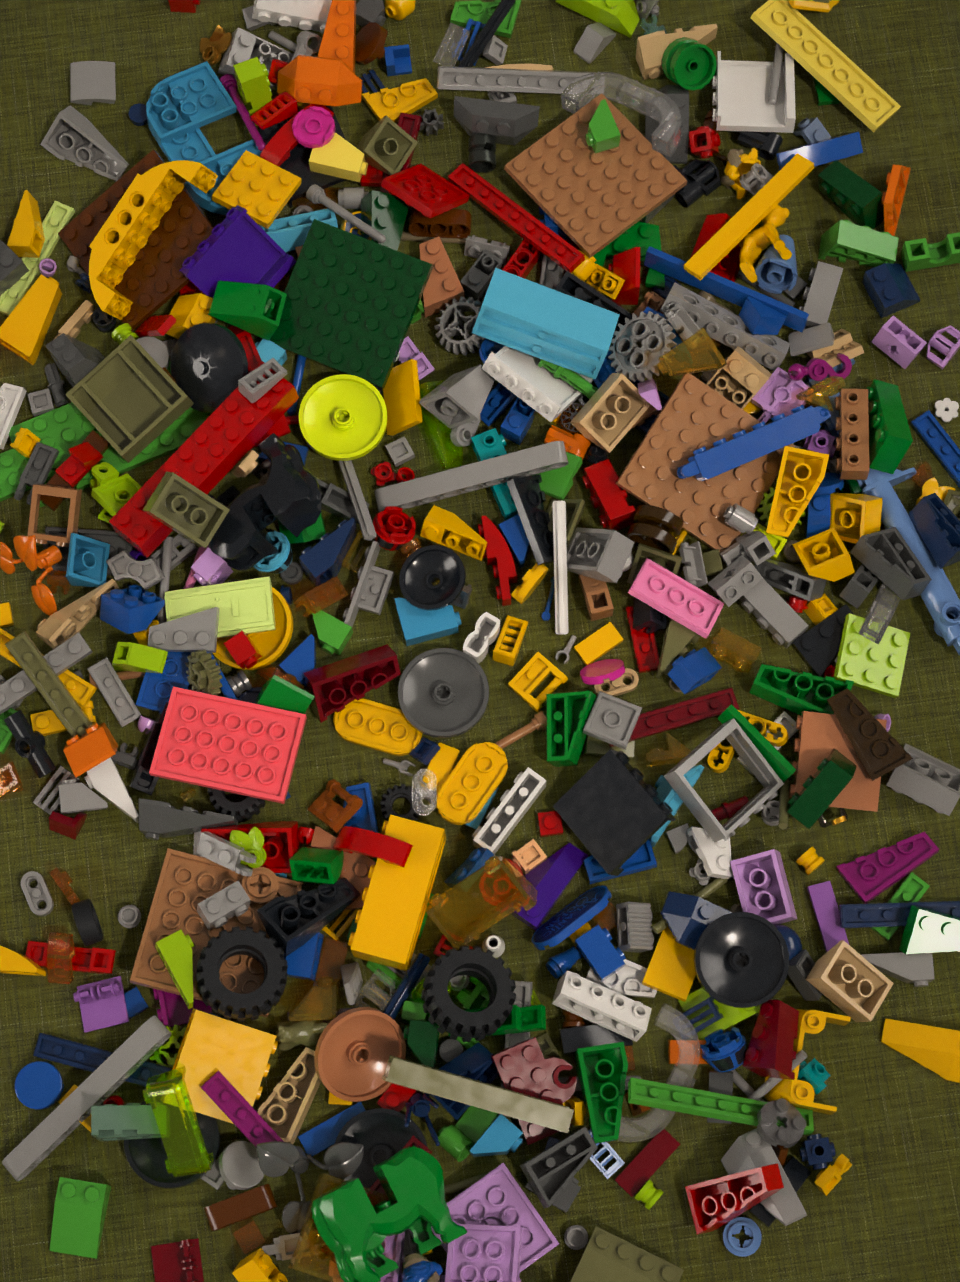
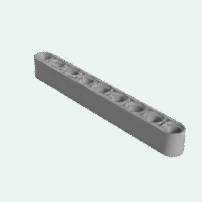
M554 441L379 488L374 493L379 513L389 506L400 507L404 510L505 483L514 478L527 477L558 469L569 463L564 442Z
M152 1016L143 1023L2 1161L3 1166L17 1182L30 1174L91 1114V1106H100L169 1039L171 1032L157 1016Z

